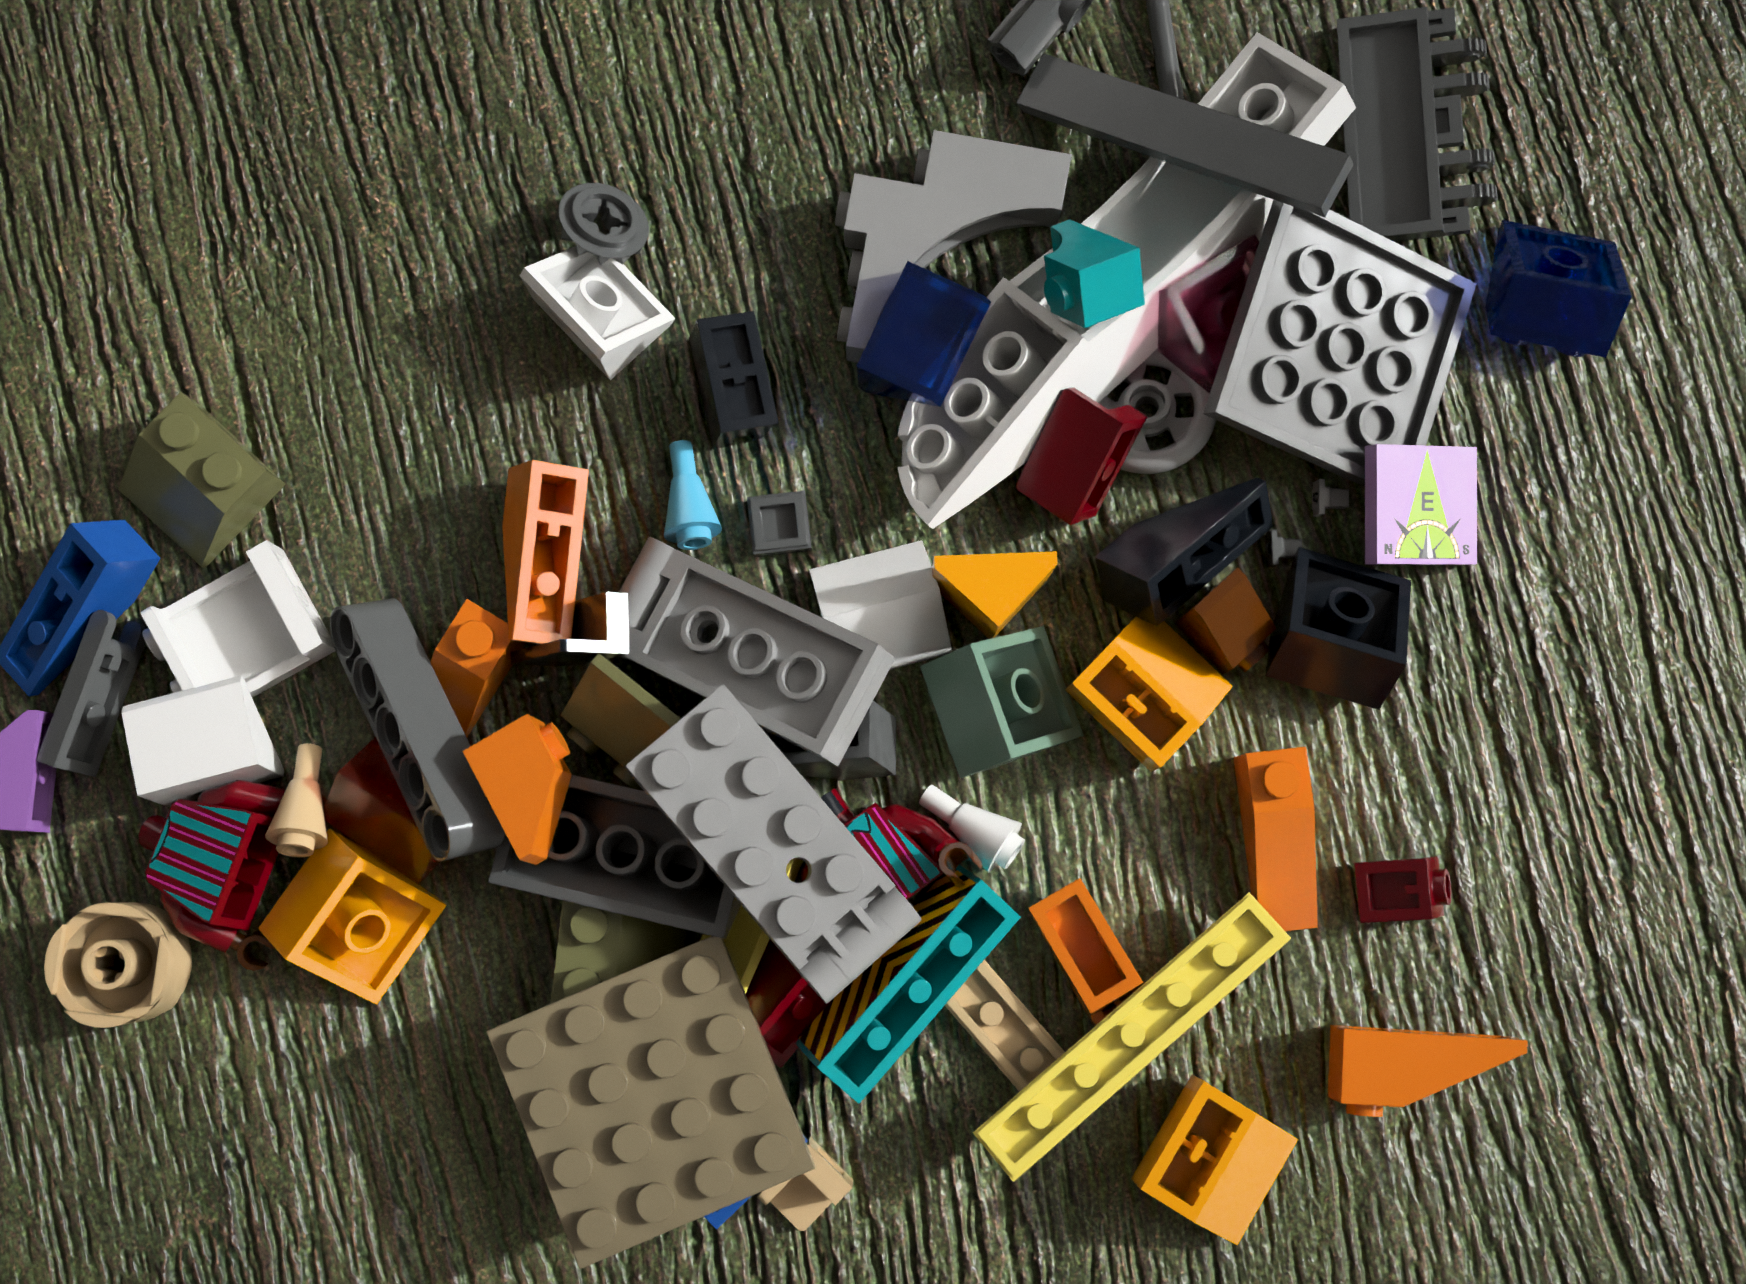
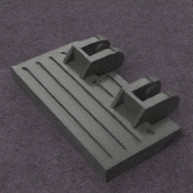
M1428 7L1337 19L1340 80L1345 85L1356 106L1355 110L1343 123L1345 153L1350 154L1354 164L1347 176L1350 220L1394 242L1470 233L1469 208L1486 206L1498 200L1496 185L1478 183L1440 188V177L1481 172L1490 169L1495 165L1493 150L1482 148L1438 153V149L1464 145L1461 98L1466 96L1472 97L1488 91L1490 88L1489 76L1484 74V72H1470L1433 77L1432 67L1462 64L1464 62L1469 63L1486 57L1487 47L1485 39L1468 37L1467 39L1461 38L1430 43L1431 38L1456 35L1454 8L1428 11Z

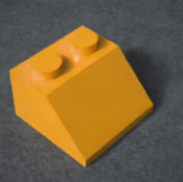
M329 828L327 831L328 844L323 848L315 849L313 855L308 857L258 929L285 960L372 1003L378 1004L447 905L375 853Z

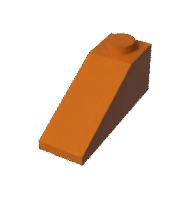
M530 460L508 469L502 531L509 640L544 644L559 639H571L588 469L537 460Z
M1306 747L1245 753L1233 757L1251 895L1284 931L1318 928L1315 811Z
M1330 1025L1328 1098L1346 1104V1114L1382 1117L1383 1106L1405 1107L1526 1054L1528 1040L1500 1035Z

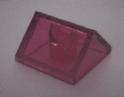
M1256 234L1246 237L1159 291L1158 352L1209 394L1259 245Z

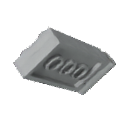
M648 537L618 592L628 593L629 654L620 657L703 699L707 698L724 684L762 729L837 767L895 660V657L879 644L676 550L652 537Z
M724 684L625 766L634 780L826 1004L921 921V917L913 906L895 888L896 885ZM794 858L803 860L808 866V876L801 883L791 881L786 874L787 864Z

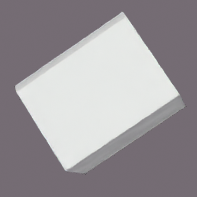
M576 246L524 267L520 274L533 300L610 380L670 327L675 320V317L624 264L622 265L613 258H610L600 265L594 254L585 252L578 256Z
M922 540L809 569L821 617L882 646L895 657L890 670L944 656L952 652L940 589L937 580L932 576V566Z
M242 675L133 703L122 708L121 714L136 792L139 797L170 807L178 799L197 800L204 790L232 781L245 780L261 783L284 776L282 763Z

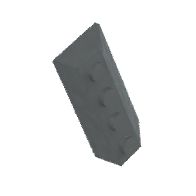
M572 775L548 858L537 865L519 860L505 834L502 844L496 850L488 880L489 883L723 939L727 938L741 907L737 899L645 791Z

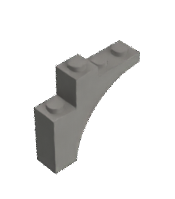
M934 130L930 150L919 148L913 181L916 184L854 173L851 193L840 192L835 218V226L844 227L845 247L864 250V252L853 250L847 285L857 287L853 308L842 307L837 332V341L847 342L846 361L869 365L874 343L882 323L894 302L906 286L925 267L944 253L976 237L999 230L1018 227H1050L1058 224L1072 154Z

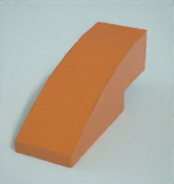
M1081 878L1028 908L1094 1027L1143 985L1142 979Z

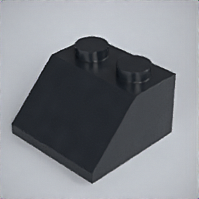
M1298 547L1274 620V625L1277 629L1270 634L1269 647L1271 649L1268 651L1265 676L1380 710L1407 665L1411 580Z

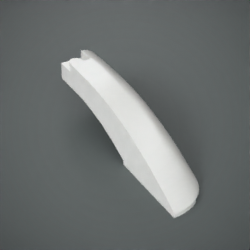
M1258 32L1198 103L1199 105L1325 146L1356 108L1343 83ZM1150 157L1100 208L1081 223L1140 248L1145 305L1087 328H1083L1051 313L1044 294V282L1047 279L1044 255L1052 253L1053 248L1010 281L1003 277L917 383L904 409L898 431V437L903 441L902 467H898V473L904 493L917 515L929 527L934 529L1026 463L1064 389L1074 387L1097 403L1107 396L1197 310L1261 239L1273 199Z

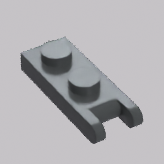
M97 610L91 615L36 761L55 768L96 777L146 644L142 634L143 630L147 629L146 625L136 621L128 622L124 626L118 641L111 638L116 627V617L114 614L104 610Z

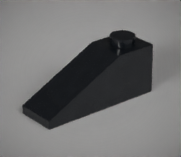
M1254 478L1132 525L1095 556L1105 602L1150 624L1160 625L1273 527L1266 481Z

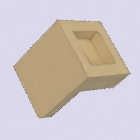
M811 1136L807 1139V1146L814 1160L815 1169L759 1192L757 1198L765 1206L771 1202L799 1231H805L831 1203L836 1206L853 1188V1179Z

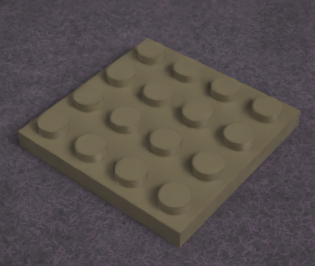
M708 937L486 1031L579 1269L815 1169L814 1160L723 938Z

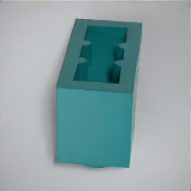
M1070 219L1050 226L1053 252L1044 255L1047 278L1044 282V294L1051 313L1083 328H1087L1145 305L1139 247Z

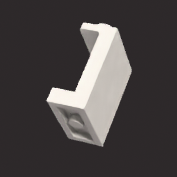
M266 540L246 551L250 559L247 563L163 609L150 606L141 611V615L148 626L142 632L147 646L159 661H167L176 678L170 682L173 693L242 675L253 698L336 651L328 630L283 549Z

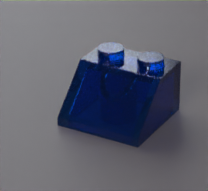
M1502 220L1498 231L1485 305L1490 334L1498 336L1501 340L1513 345L1534 343L1554 347L1559 352L1573 357L1590 354L1606 358L1632 297L1616 243Z

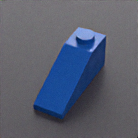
M126 520L70 523L0 645V665L28 696L39 695L74 661L91 615L97 610H104L114 614L116 619L121 616L135 602L161 558Z

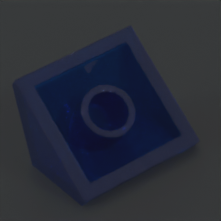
M907 261L856 366L858 387L866 393L941 407L991 301L982 294Z

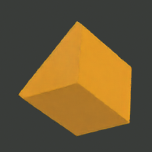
M1057 551L934 556L932 576L937 580L940 594L987 638L991 639L998 635L1047 582L1058 564Z

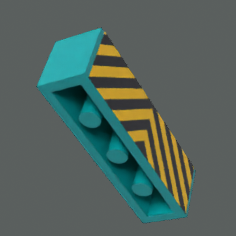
M961 865L957 866L955 874L965 885L962 887L955 886L943 873L913 907L921 917V921L835 996L795 1043L822 1073L858 1104L1021 918L983 880Z

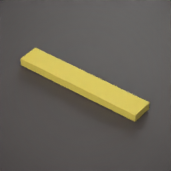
M1250 892L1247 893L977 1128L973 1134L1010 1179L1015 1182L1288 943L1291 937Z

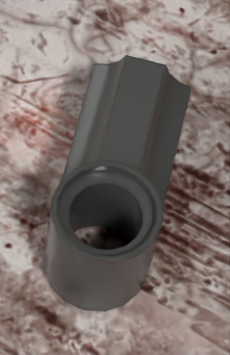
M1020 0L987 39L986 48L1003 68L1011 74L1017 73L1024 77L1061 31L1068 33L1084 16L1093 0Z

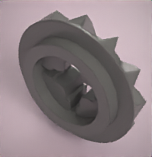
M584 183L568 190L560 201L555 218L562 226L561 239L573 241L576 244L578 256L585 252L596 255L600 265L610 258L623 265L631 255H639L649 234L648 221L640 205L625 192L601 183ZM599 212L601 213V220L604 221L605 228L610 230L607 235L599 232L598 225L593 222Z

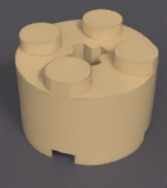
M113 902L91 905L79 911L80 913L75 915L66 924H62L52 936L45 955L44 974L46 984L51 994L56 995L60 1003L67 1010L64 1012L73 1020L87 1026L108 1028L155 1018L176 1005L190 978L192 952L188 937L177 931L165 910L148 903ZM116 955H119V958L125 961L124 969L115 966L114 960Z

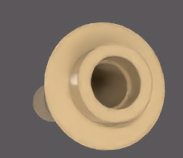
M306 743L298 746L293 780L289 782L265 834V838L276 845V850L286 856L308 857L313 855L315 849L323 848L328 844L321 787L318 783L323 749L315 744Z

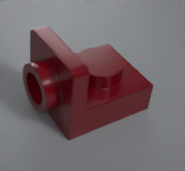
M1437 856L1354 863L1360 923L1435 919L1444 916L1443 905L1451 904L1450 875L1446 868H1439Z

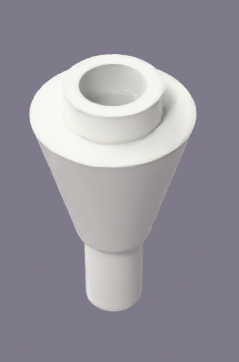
M932 784L920 798L919 804L948 823L949 829L962 843L968 845L980 858L982 866L988 873L997 864L1003 869H1007L1025 842V839L1017 835L1022 823L967 803L962 805Z

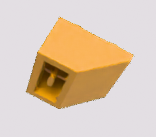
M1135 616L1065 691L1151 772L1161 768L1204 723L1233 686L1165 621L1155 626Z
M1192 1074L1131 1179L1142 1191L1187 1219L1238 1245L1298 1139Z

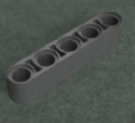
M390 598L335 607L330 616V634L334 648L432 857L437 861H446L498 848L504 840L505 832L462 752L469 748L470 744L400 601Z

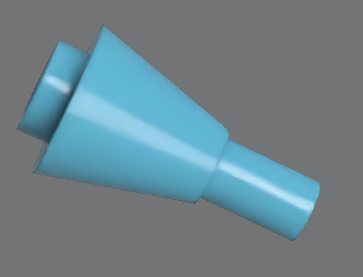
M688 440L675 441L669 445L673 479L670 485L664 538L670 542L677 543V547L680 549L695 550L704 548L712 543L713 537L721 533L722 527L704 485L696 474L692 442Z

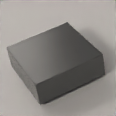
M805 491L747 497L754 558L812 551Z

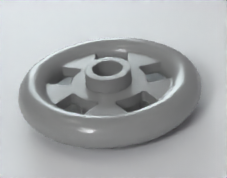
M1161 344L1123 380L1129 386L1122 392L1118 402L1111 400L1107 396L1099 402L1100 405L1108 410L1125 405H1130L1137 409L1142 404H1151L1157 409V413L1154 416L1146 419L1121 467L1123 471L1137 474H1156L1175 469L1197 455L1205 446L1214 430L1216 420L1203 414L1213 386L1208 374L1187 353L1175 347ZM1156 366L1171 371L1168 384L1164 385L1150 379L1143 380L1146 367ZM1175 397H1193V417H1175ZM1168 430L1174 443L1162 449L1150 451L1145 437L1157 436Z

